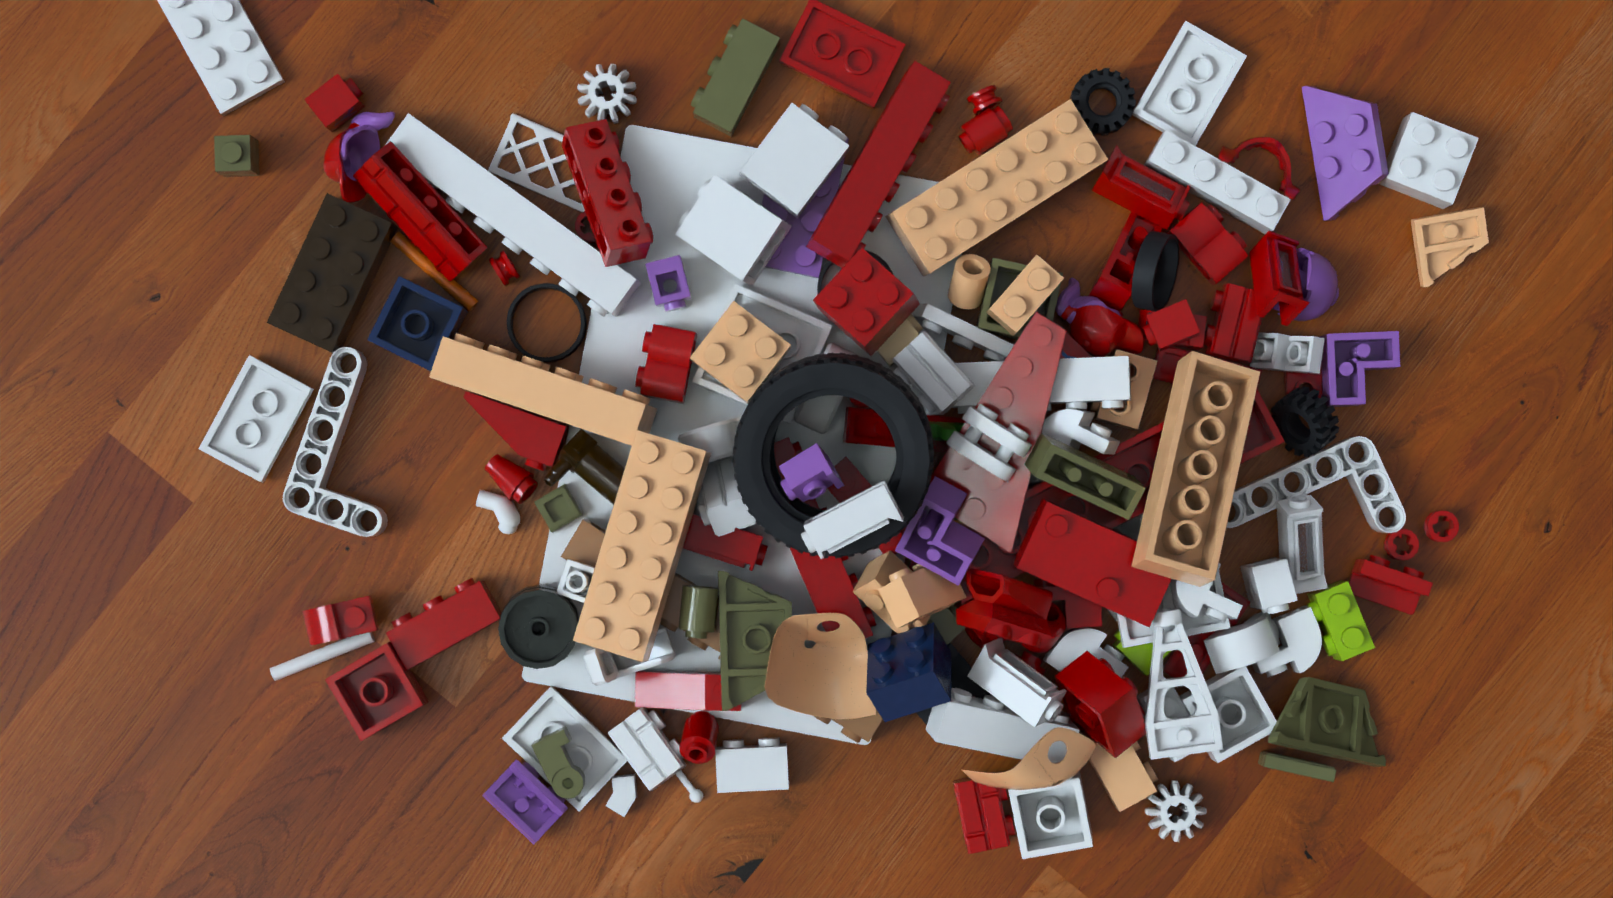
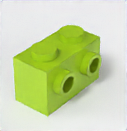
M1339 580L1327 585V589L1307 593L1310 600L1307 606L1311 607L1317 623L1319 622L1324 634L1322 636V645L1328 656H1333L1335 660L1344 661L1375 648L1348 581Z

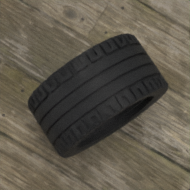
M833 352L816 354L795 361L775 373L761 386L747 405L734 438L732 453L734 478L737 481V489L742 496L743 504H746L749 514L755 518L758 526L761 525L765 528L764 532L772 535L777 542L785 543V547L794 548L802 554L803 552L810 553L801 536V533L806 531L803 527L804 522L825 510L812 507L798 498L791 501L780 483L782 479L778 473L774 457V443L778 427L791 410L801 403L816 397L839 395L850 397L866 404L884 420L894 440L896 465L887 486L904 516V522L890 519L889 524L831 554L826 550L824 558L829 556H835V558H841L842 556L853 557L857 553L862 555L871 549L879 548V545L883 543L886 544L891 538L900 534V531L904 527L906 528L911 519L915 517L917 511L922 506L931 482L934 461L933 437L929 420L919 398L911 390L910 386L901 377L893 373L891 369L869 358H863L854 354ZM817 551L810 553V556H819Z

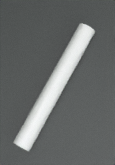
M372 632L344 638L271 667V675L274 681H277L375 642Z

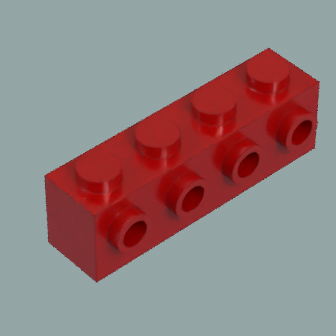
M607 119L566 127L561 146L605 267L645 259L650 244L653 243V232L648 222L644 223L641 214V199L638 192H633L630 185V169L627 162H622L619 155L620 145L616 132H611Z

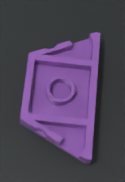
M1303 86L1302 93L1323 220L1331 221L1339 217L1338 213L1351 202H1356L1365 195L1370 186L1377 185L1389 174L1378 107L1376 103L1354 99L1339 93H1332L1314 86Z

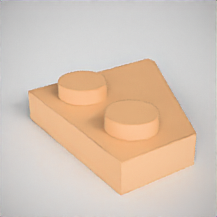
M1484 207L1411 219L1421 287H1429L1449 269H1454L1469 254L1477 252L1489 243Z

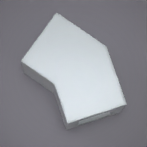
M635 774L612 777L613 794L605 806L625 817L637 797Z

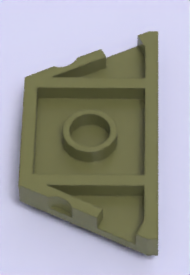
M718 571L722 711H729L765 691V680L773 638L781 623L792 616V602L773 595L754 584L736 578L726 571Z
M1312 677L1300 678L1268 737V743L1373 767L1386 766L1385 756L1378 755L1372 736L1378 734L1375 722L1370 716V705L1365 690Z

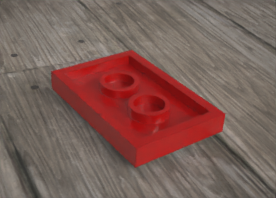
M809 0L779 59V63L874 109L906 44L817 0Z

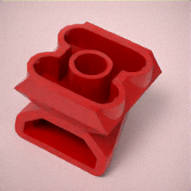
M973 568L968 569L966 583L974 600L956 609L957 625L1043 649L1052 637L1047 622L1053 599L1052 591L1001 574Z

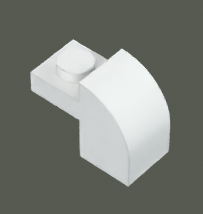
M1077 409L1060 410L1051 414L1044 421L1043 434L1079 450L1082 443L1102 454L1114 455L1120 444V441L1110 437L1112 433L1110 429L1097 423H1092L1090 427V423L1095 415L1091 411Z
M1218 563L1217 572L1221 566L1220 563ZM1171 580L1173 598L1178 607L1192 618L1198 617L1201 608L1204 607L1206 608L1205 615L1225 623L1227 618L1231 620L1238 618L1243 605L1210 591L1213 581L1198 587L1178 580Z
M1302 606L1272 619L1278 626L1282 646L1279 647L1280 651L1252 664L1255 672L1260 674L1266 672L1267 677L1274 676L1287 670L1286 664L1290 662L1293 672L1302 673L1316 661L1322 645L1321 631L1311 607Z
M1268 612L1257 613L1243 624L1218 630L1204 640L1216 674L1254 664L1280 651L1278 647L1280 644L1279 629Z
M1089 627L1073 628L1064 632L1054 648L1049 650L1042 659L1060 672L1084 652L1088 651L1098 660L1104 658L1121 678L1128 669V666L1121 662L1125 657L1123 654L1108 644L1104 649L1099 647L1107 634Z

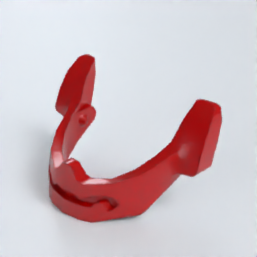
M1255 137L1241 142L1234 149L1222 146L1218 158L1225 163L1233 164L1239 158V153L1243 149L1249 151L1253 148H1261L1274 155L1278 160L1279 169L1284 171L1279 190L1286 197L1293 201L1295 200L1300 188L1292 184L1290 158L1278 140L1270 137Z

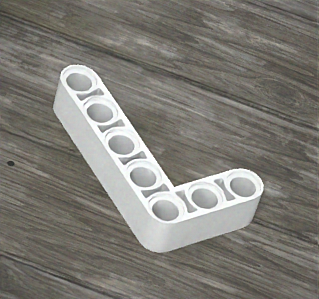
M341 347L334 351L330 357L282 499L285 507L292 513L359 536L374 537L384 532L387 527L388 519L384 510L376 505L326 489L367 370V360L362 352L351 347ZM353 354L357 361L356 368L350 373H344L341 369V360L346 355ZM340 387L345 393V400L340 406L334 407L329 401V394L333 389ZM329 421L333 426V434L328 440L323 441L318 436L317 430L322 422ZM316 454L321 459L322 465L316 474H311L306 469V461L308 457ZM300 488L306 489L310 496L309 503L303 508L298 507L294 501V495ZM335 499L339 500L344 508L343 514L336 520L331 518L327 511L329 503ZM367 511L373 512L377 517V525L371 531L365 530L361 525V517Z
M1356 436L1344 439L1318 451L1314 455L1305 457L1234 490L1232 505L1235 507L1236 514L1233 520L1227 522L1226 528L1237 527L1276 509L1277 501L1288 499L1294 494H1309L1343 477L1347 478L1367 523L1374 531L1379 533L1399 531L1405 524L1406 513L1374 444L1366 437ZM1353 443L1361 445L1364 451L1363 458L1358 463L1349 457V448ZM1322 457L1328 459L1332 466L1331 473L1327 477L1320 476L1316 469L1317 462ZM1290 472L1296 474L1300 481V485L1295 492L1288 491L1284 486V478ZM1369 475L1376 477L1379 483L1378 490L1373 495H1370L1364 489V480ZM1257 487H1261L1267 492L1268 499L1262 507H1257L1252 502V492ZM1385 507L1389 508L1394 515L1393 522L1388 527L1383 526L1379 521V513Z

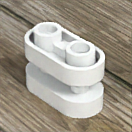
M979 404L977 409L970 406L962 419L971 426L965 435L954 431L947 444L995 476L1009 482L1016 469L1008 464V461L1014 453L1025 457L1032 444L1026 441L1029 434L1012 423L1008 428L995 421L999 415L982 404ZM983 433L1001 444L996 454L977 444Z

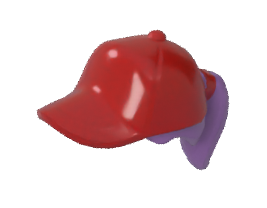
M394 112L360 113L352 119L348 129L335 136L328 144L324 154V171L331 180L339 183L341 196L344 201L349 203L358 202L366 196L367 193L353 175L374 153L380 150L377 131L390 126L395 117Z
M1075 278L1069 279L1068 287L1061 292L1057 299L1055 311L1069 323L1072 338L1089 355L1094 357H1105L1116 349L1132 354L1141 353L1144 346V336L1141 329L1135 323L1123 318L1117 310L1107 307L1097 297L1080 296L1079 282Z

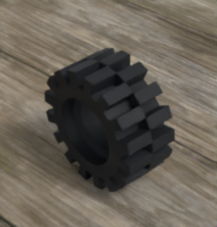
M1103 68L1101 71L1097 69L1091 70L1089 74H1085L1080 78L1071 92L1070 99L1093 135L1100 133L1101 136H1104L1111 132H1117L1130 119L1136 104V99L1133 96L1135 91L1134 88H1130V81L1127 77L1123 79L1120 76L1121 73L1116 70L1115 72H1110V68ZM1097 89H1106L1115 97V109L1108 115H1098L1089 106L1090 94Z
M1309 387L1294 389L1277 401L1270 411L1273 413L1271 416L1286 443L1285 449L1289 452L1294 449V455L1301 456L1304 454V457L1316 454L1337 437L1335 434L1339 432V427L1335 426L1339 422L1338 416H1332L1331 414L1336 411L1334 406L1328 407L1325 404L1328 399L1325 396L1318 398L1319 391L1313 389L1309 392ZM1299 415L1306 420L1310 429L1301 422Z

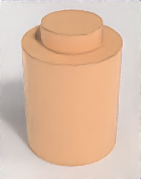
M965 254L956 260L948 290V298L953 305L967 310L975 309L981 305L991 271L987 260L975 254Z

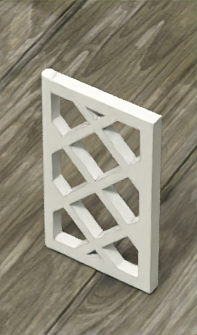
M512 113L488 171L580 212L585 211L582 202L578 203L565 197L562 190L575 185L574 179L560 184L553 167L554 164L567 160L565 154L550 159L544 144V140L550 138L562 142L564 135ZM517 123L533 129L536 137L516 144L513 133ZM509 142H510L512 147L507 148V146H508V144H509ZM539 143L545 162L526 169L519 150ZM515 153L521 171L512 174L498 168L503 156ZM548 167L555 186L548 189L531 182L529 174Z

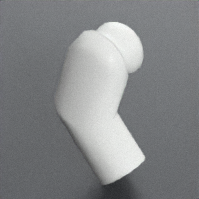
M480 489L476 506L494 511L499 521L498 528L502 533L508 535L515 533L520 524V514L514 502L510 501L507 496Z

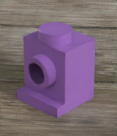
M677 255L645 263L656 306H664L665 312L685 308V300L692 298L681 256ZM667 280H674L677 283V288L673 292H666L663 287L664 283Z
M817 443L779 466L785 477L780 482L781 486L791 501L799 498L802 502H805L808 499L818 498L833 484L837 489L844 486L829 456Z

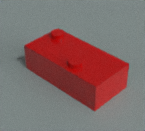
M1042 498L1012 563L1016 568L1149 628L1172 580L1168 577L1131 567L1137 540Z

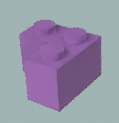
M1399 331L1332 333L1319 336L1320 338H1325L1321 361L1323 391L1321 397L1325 396L1328 399L1325 403L1328 407L1331 405L1343 407L1366 404L1365 370H1388L1400 367Z
M935 476L929 485V490L922 506L907 525L895 551L959 586L985 538L953 521L967 493Z

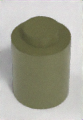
M682 585L679 629L686 630L685 637L706 639L707 632H715L719 588Z

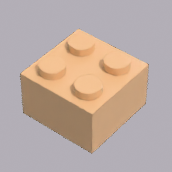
M733 301L691 355L690 360L749 404L756 392L792 347L790 343Z

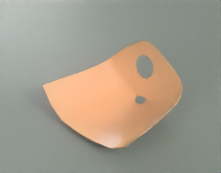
M841 613L794 615L784 620L777 628L770 650L765 680L767 697L781 707L835 720L857 719L876 715V708L866 693L868 650L865 636L861 629L851 618ZM824 621H836L840 624L839 628L834 631L824 632L817 629L818 624ZM805 640L813 641L815 645L812 648H806L804 645Z
M1057 727L1047 732L1011 770L1001 773L962 771L974 782L990 787L1010 790L1052 787L1075 776L1087 764L1097 745L1094 741L1080 733L1067 728ZM1056 741L1064 742L1067 749L1064 759L1058 763H1052L1048 758L1050 746Z

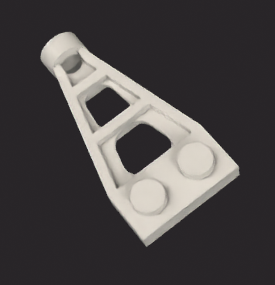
M1181 608L1157 610L1153 619L1154 639L1145 713L1149 758L1153 760L1223 750L1219 714L1182 625ZM1175 625V628L1170 632H1166L1162 628V626ZM1179 650L1183 654L1187 674L1184 677L1166 679L1163 676V655L1167 651ZM1185 686L1191 691L1197 706L1196 712L1192 716L1177 718L1165 716V694L1171 687Z

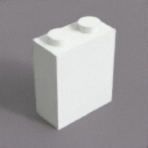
M791 103L740 170V176L798 219L848 153L849 145L845 143L848 137L832 125L827 129L816 120L819 118V115L805 104L797 107Z
M714 174L712 179L707 180L698 192L699 199L693 208L687 210L680 218L678 223L679 229L675 235L740 280L753 286L792 226Z

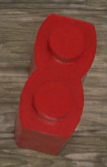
M1201 202L1166 233L1177 237L1179 249L1190 259L1192 264L1211 285H1216L1248 257L1244 250L1247 244L1235 231L1229 233L1223 227L1221 222L1224 218L1214 206L1209 204L1206 207Z
M656 324L653 325L652 332H645L642 352L648 353L645 367L639 366L635 387L641 388L640 395L684 404L692 366L690 357L694 353L696 346V332Z

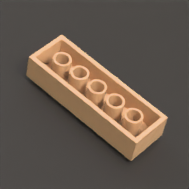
M1070 99L885 217L922 276H926L1106 162L1108 158Z
M456 333L454 340L442 337L429 376L430 378L631 446L636 430L650 433L658 410L649 406L650 398L625 389L622 396L615 394L617 387L590 378L588 385L582 383L584 376L556 367L555 372L551 373L549 372L551 366L549 364L526 356H522L521 362L516 361L518 354L490 344L487 351L483 350L485 343Z
M1191 351L1178 361L1131 567L1198 587L1215 580L1260 371L1195 351Z
M636 430L573 641L636 661H649L711 452Z

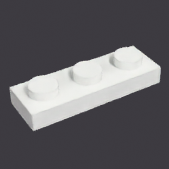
M928 303L920 304L914 314L915 318L923 321L921 326L925 330L940 335L942 331L954 336L953 343L972 350L974 345L984 350L983 357L990 361H1004L1014 344Z

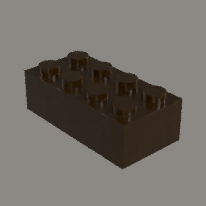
M327 193L267 323L331 353L343 347L398 227L383 218Z

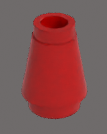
M499 454L493 456L485 466V471L489 473L490 477L510 501L515 500L519 504L524 503L538 486V482L533 479V473L503 458Z

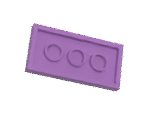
M845 157L798 219L764 194L762 206L792 226L765 266L766 268L819 279L823 257L807 248L806 245L838 191Z

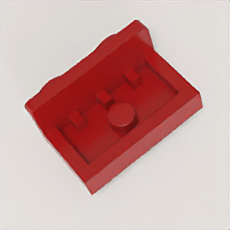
M1370 555L1368 560L1356 559L1348 581L1354 596L1413 615L1420 596H1429L1433 583L1423 580L1425 573L1405 566L1402 572L1389 568L1391 561L1374 555Z

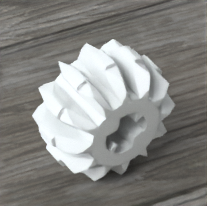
M597 64L596 71L598 75L596 77L588 71L583 74L590 84L582 83L577 86L578 91L587 94L581 96L578 99V103L580 106L589 105L585 111V115L588 118L598 112L597 121L606 119L607 114H610L612 122L616 124L619 122L616 112L620 110L625 116L631 114L629 108L624 104L637 103V98L634 95L627 94L634 91L637 87L635 82H626L629 77L627 70L621 71L616 76V64H610L608 73H604L602 65ZM609 86L611 91H616V94H611L613 99L610 101H605L602 96L598 97L599 93L603 94L601 89Z
M1172 780L1170 784L1171 792H1168L1163 784H1159L1157 787L1162 796L1160 798L1153 794L1148 796V799L1155 803L1156 807L1145 808L1146 815L1157 816L1148 823L1149 827L1156 829L1161 826L1158 836L1162 839H1165L1171 831L1173 841L1180 842L1182 830L1189 839L1193 838L1194 834L1190 826L1194 824L1197 828H1202L1204 825L1199 819L1195 818L1196 815L1207 813L1205 807L1195 806L1202 801L1203 796L1200 793L1190 796L1193 786L1189 783H1186L1180 791L1179 782ZM1179 803H1182L1183 805L1179 806L1183 810L1182 816L1175 815L1172 820L1169 819L1172 814L1168 812V808L1171 805L1177 807Z

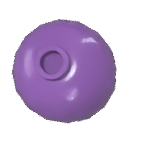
M1298 248L1296 250L1303 299L1310 303L1294 320L1308 321L1319 318L1330 306L1335 304L1339 296L1338 278L1334 266L1327 258L1310 250ZM1279 302L1273 307L1274 310L1280 311Z

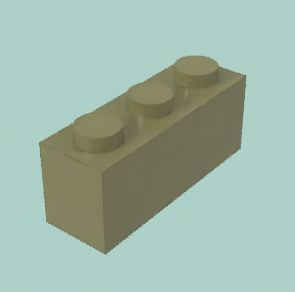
M743 18L738 27L734 24L730 27L723 42L728 46L722 58L716 55L707 72V75L711 76L709 83L705 89L699 87L691 102V106L695 108L693 111L694 118L730 137L733 136L780 46V37Z
M1043 433L1040 434L1024 464L1035 477L1127 520L1130 519L1146 489L1135 476Z

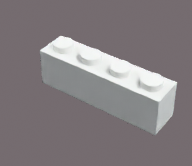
M1165 130L1159 137L1144 166L1184 187H1187V185L1191 186L1190 193L1263 234H1266L1268 231H1274L1291 200L1168 130Z
M952 688L950 702L932 707L925 730L938 743L1022 760L1030 749L1053 728H1067L1079 733L1080 729L1070 720V715L1063 711L1060 712L1054 721H1046L1034 727L994 696L985 695L981 699L972 697V694L965 690ZM1056 741L1050 746L1048 758L1052 763H1058L1064 759L1067 751L1065 743Z

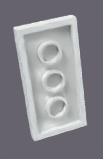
M157 0L221 115H227L285 82L240 0Z

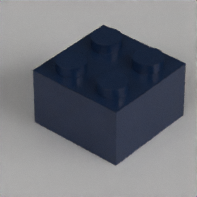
M399 276L367 340L431 371L442 337L454 340L455 334L458 333L468 310Z
M934 622L921 627H914L909 631L888 638H881L876 642L868 644L866 693L884 722L951 701V651Z

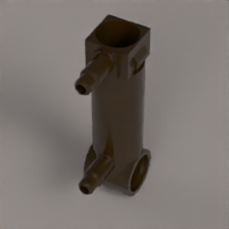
M580 429L562 448L557 459L558 462L549 470L544 481L547 485L553 486L570 470L572 473L575 472L614 505L625 468L597 445L598 442L583 429Z

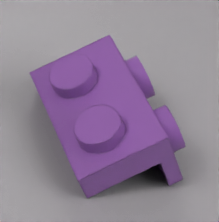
M516 759L482 796L534 845L568 807L564 804L565 799L559 797L554 792L552 786L547 788L537 779L539 774L529 763L523 762L521 764Z

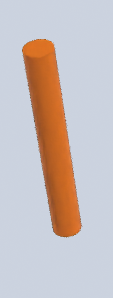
M400 231L393 236L390 242L469 312L476 307L479 301L454 279L449 282L442 273L436 270L434 264Z

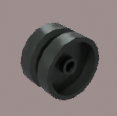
M542 584L525 587L512 596L501 614L498 627L501 645L508 656L522 666L534 669L552 667L564 660L575 646L576 642L573 641L579 621L577 608L570 598L556 594V587ZM535 622L544 623L546 628L544 633L541 629L538 633L532 630Z

